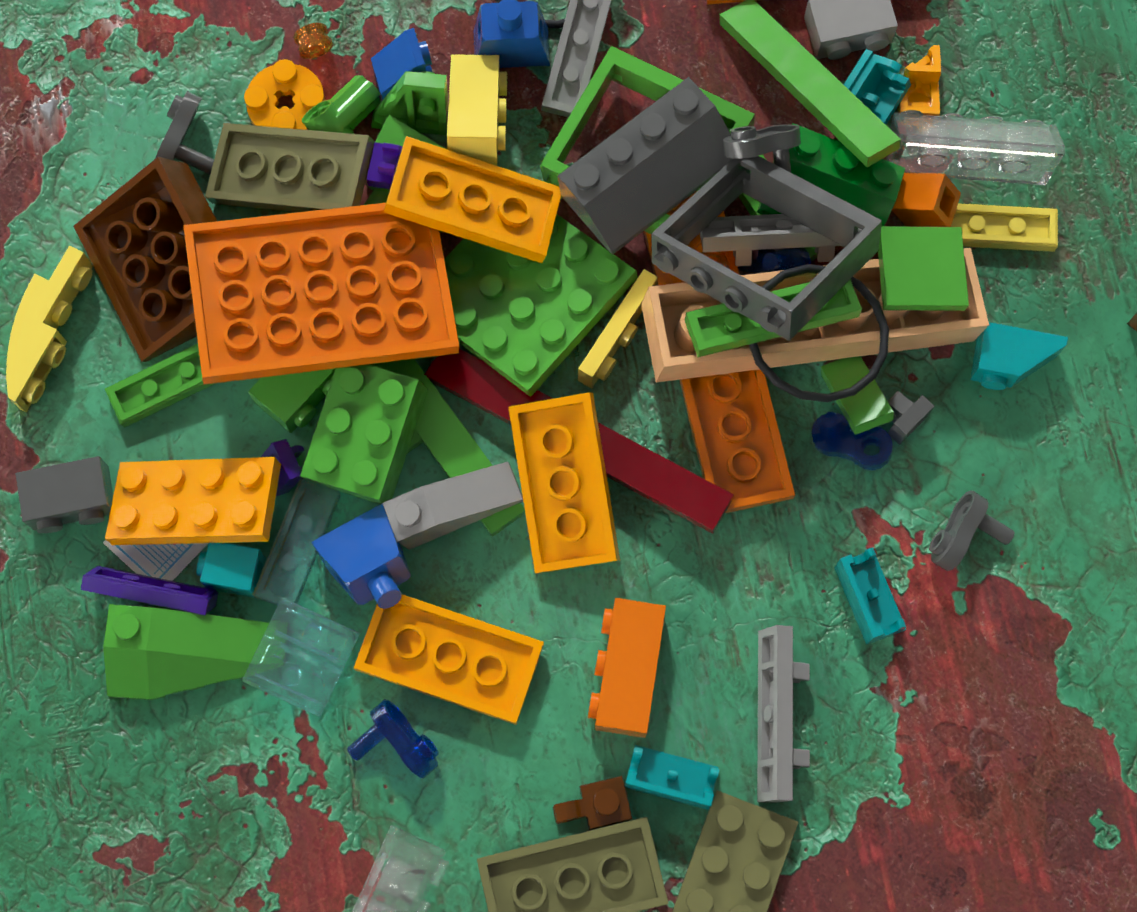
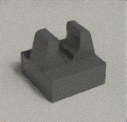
M897 391L888 400L889 405L894 411V420L892 421L894 424L888 435L900 445L929 416L935 406L923 395L913 403Z

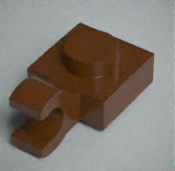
M622 776L581 785L579 790L582 799L555 804L552 807L556 824L586 817L589 830L632 819Z

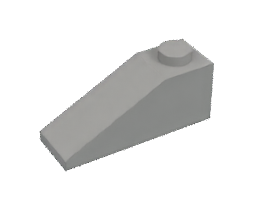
M507 461L421 486L384 502L383 506L396 541L410 550L523 502V496L511 465Z

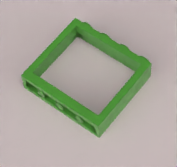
M611 46L540 164L543 181L559 186L558 175L570 167L563 162L612 80L654 101L660 99L684 80ZM700 88L716 106L730 134L733 128L754 126V113ZM665 214L644 231L652 235L670 215Z

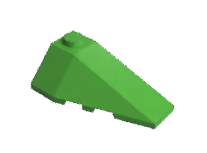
M109 604L103 645L107 696L154 700L166 697L169 694L189 689L195 690L230 679L236 680L282 669L284 667L288 625L207 614L201 615L152 607Z

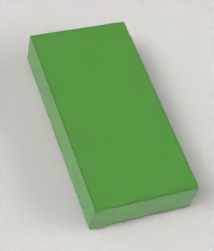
M861 356L843 358L821 366V376L831 393L851 388L870 372ZM875 379L856 395L836 400L855 435L894 420V411Z

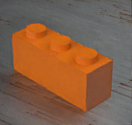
M615 598L613 609L605 608L601 634H608L609 640L607 651L598 650L594 674L595 676L603 677L600 693H591L588 718L596 719L595 730L646 738L666 605Z

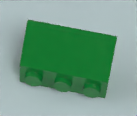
M800 126L801 144L789 148L791 173L882 220V226H885L896 202L905 168L884 159L866 167L841 142ZM761 202L757 213L762 215L782 214Z

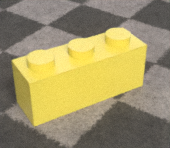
M451 55L447 124L448 150L496 166L498 151H506V126L498 125L499 123H506L507 116L506 98H499V96H507V72H499V55Z

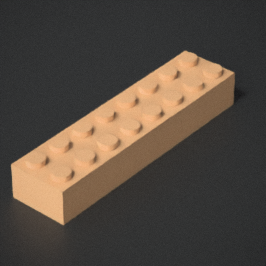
M964 248L969 306L965 311L883 310L879 259L869 260L853 276L860 280L880 302L889 327L888 353L974 342L989 326L971 248ZM781 271L741 276L762 287ZM805 273L786 278L771 289L770 292L811 282L818 274ZM686 282L650 286L641 303L656 383L758 370L759 367L755 364L749 345L697 358L685 323L686 312L723 303L705 293L696 291ZM854 287L862 308L859 317L798 332L790 341L783 337H777L757 342L762 358L770 368L879 354L880 327L872 306Z

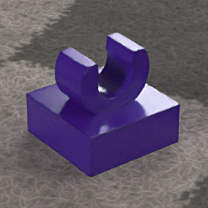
M374 142L366 179L368 186L390 189L402 146Z
M287 439L272 442L261 456L276 457L281 463L276 496L289 493L300 479L304 480L300 476L303 467H300L296 460L304 452V447L301 445L290 447Z

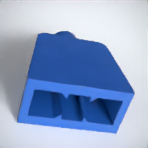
M502 0L500 3H484L480 5L473 30L474 55H499V68L550 66L548 27L537 2Z
M383 503L312 541L326 569L357 605H364L375 599L380 608L386 609L393 607L400 601L402 594L398 585L407 581L411 574L402 545L396 541Z

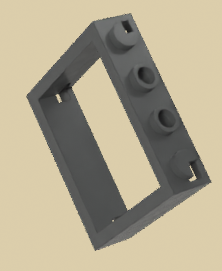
M760 156L732 159L652 233V264L656 265L663 272L670 273L688 283L696 291L705 293L724 303L730 310L739 312L755 321L765 330L774 332L790 341L879 251L882 220ZM742 193L845 247L790 303L687 246Z

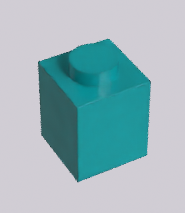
M209 543L207 552L202 551L200 553L197 563V576H201L200 582L206 588L257 598L258 592L256 597L253 596V592L264 568L266 557L260 549L228 543Z

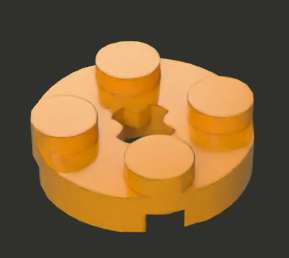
M283 59L263 69L252 79L248 89L245 91L244 100L248 116L254 126L308 130L302 123V118L312 107L325 101V95L320 80L312 71L304 66L294 64L290 60ZM284 95L293 96L294 107L289 109L287 106H283L279 109L276 107L279 104L278 99Z

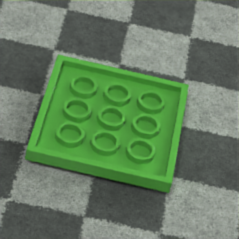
M556 214L547 255L543 263H538L467 239H463L444 259L459 343L530 397L638 278L634 268L614 254L612 255L606 248L558 214Z

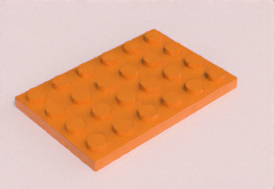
M386 203L183 225L203 385L459 353V341L439 230L384 213Z

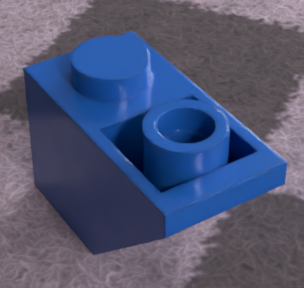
M414 28L405 30L371 58L381 100L385 98L405 71L432 72V61L426 41L418 43Z

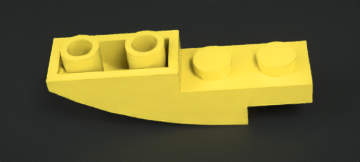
M72 246L68 247L49 280L34 274L15 316L7 352L8 398L24 412L28 411L31 404L39 401L45 390L44 381L52 368L58 367L66 353L65 345L67 341L57 328L66 323L72 311L71 304L79 291H83L88 286L92 277L91 269L93 265L84 252Z

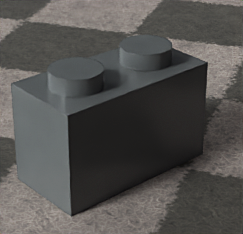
M100 456L15 473L22 521L31 529L37 530L38 533L57 532L63 529V524L77 521L81 525L97 524L105 520L104 516L110 515L113 500L109 466Z

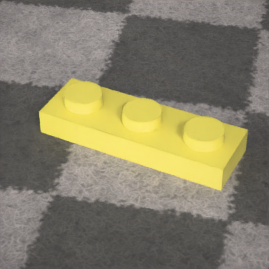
M643 269L578 368L579 382L592 389L598 379L605 381L610 375L617 361L612 357L620 345L626 348L630 344L638 330V326L634 325V323L642 313L641 303L648 287L657 286L658 277Z

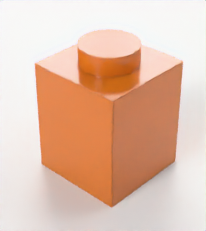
M904 172L892 211L906 227H951L961 193L946 174Z

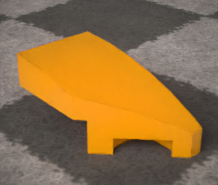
M933 45L925 57L916 64L912 62L905 67L903 76L910 79L911 86L897 107L898 122L938 124L940 117V45Z

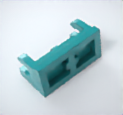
M866 49L843 85L884 124H887L910 88L911 83L909 78L901 74H895L901 70V64L873 54V51Z
M873 547L866 549L864 553L853 557L850 554L840 558L834 567L866 645L906 630V624L901 617Z
M635 745L625 788L708 810L712 805L713 791L720 769L717 766Z

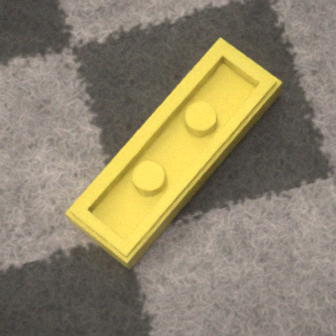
M958 203L951 227L962 228L963 247L1055 252L1058 247V209Z

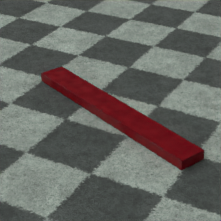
M460 348L457 354L437 357L432 361L424 374L433 384L510 425L509 406L554 399L539 390L531 397L485 362ZM598 422L608 478L712 534L715 532L734 499V494Z

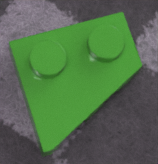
M405 71L373 111L371 127L382 129L387 117L391 115L419 133L447 135V75L435 74L429 71Z

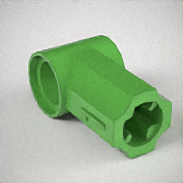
M362 75L354 76L330 100L322 101L312 107L303 116L302 123L308 130L354 134L353 129L381 103L380 92L373 83L366 80Z

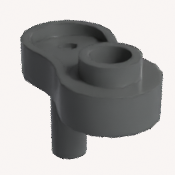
M187 91L184 97L176 95L169 108L167 117L173 119L155 159L157 157L170 160L177 159L210 175L214 159L182 144L202 100L201 97Z
M791 124L775 125L756 130L754 126L731 129V136L723 139L725 157L742 159L756 157L773 151L774 164L791 173L789 148L801 144L800 126Z
M970 490L956 503L945 529L940 530L933 537L929 546V550L932 552L931 561L946 571L953 570L967 553L977 528L1004 545L1011 542L1015 532L986 514L989 504L988 499Z

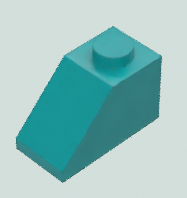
M989 322V326L976 339L970 380L981 382L983 387L992 390H1003L1006 387L1011 388L1055 359L1066 347L1068 337Z

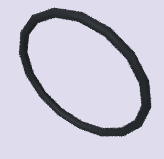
M807 264L781 271L764 284L762 288L770 291L786 278L805 273L819 274L826 266ZM854 277L851 278L853 287L872 306L880 327L879 354L870 372L851 388L829 394L802 391L781 380L763 360L757 343L749 344L755 364L774 386L802 400L828 403L854 396L876 379L888 355L889 327L880 302L860 280Z

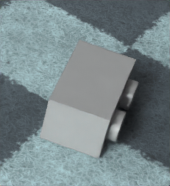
M808 0L804 15L816 59L828 57L831 60H836L849 55L853 51L862 49L870 51L881 50L892 43L898 27L890 0Z

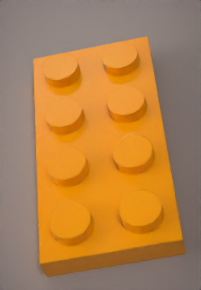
M406 136L384 213L543 263L547 255L561 193L559 186Z
M588 392L509 406L535 573L620 560L593 393Z
M276 457L120 462L105 539L111 545L269 542L281 463Z
M402 594L400 601L393 607L383 609L378 604L376 605L354 669L355 671L517 725L544 647V642Z

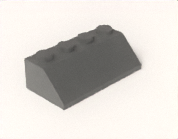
M688 77L558 175L561 196L613 255L705 185L732 160V158L725 157L723 139L731 136L716 106Z

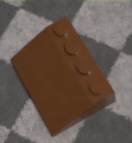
M162 157L154 159L73 226L141 362H148L197 337L183 225L217 221L188 164Z

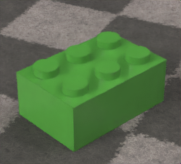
M372 365L336 368L300 476L312 484L374 503L382 504L391 500L428 391L427 387L419 379Z

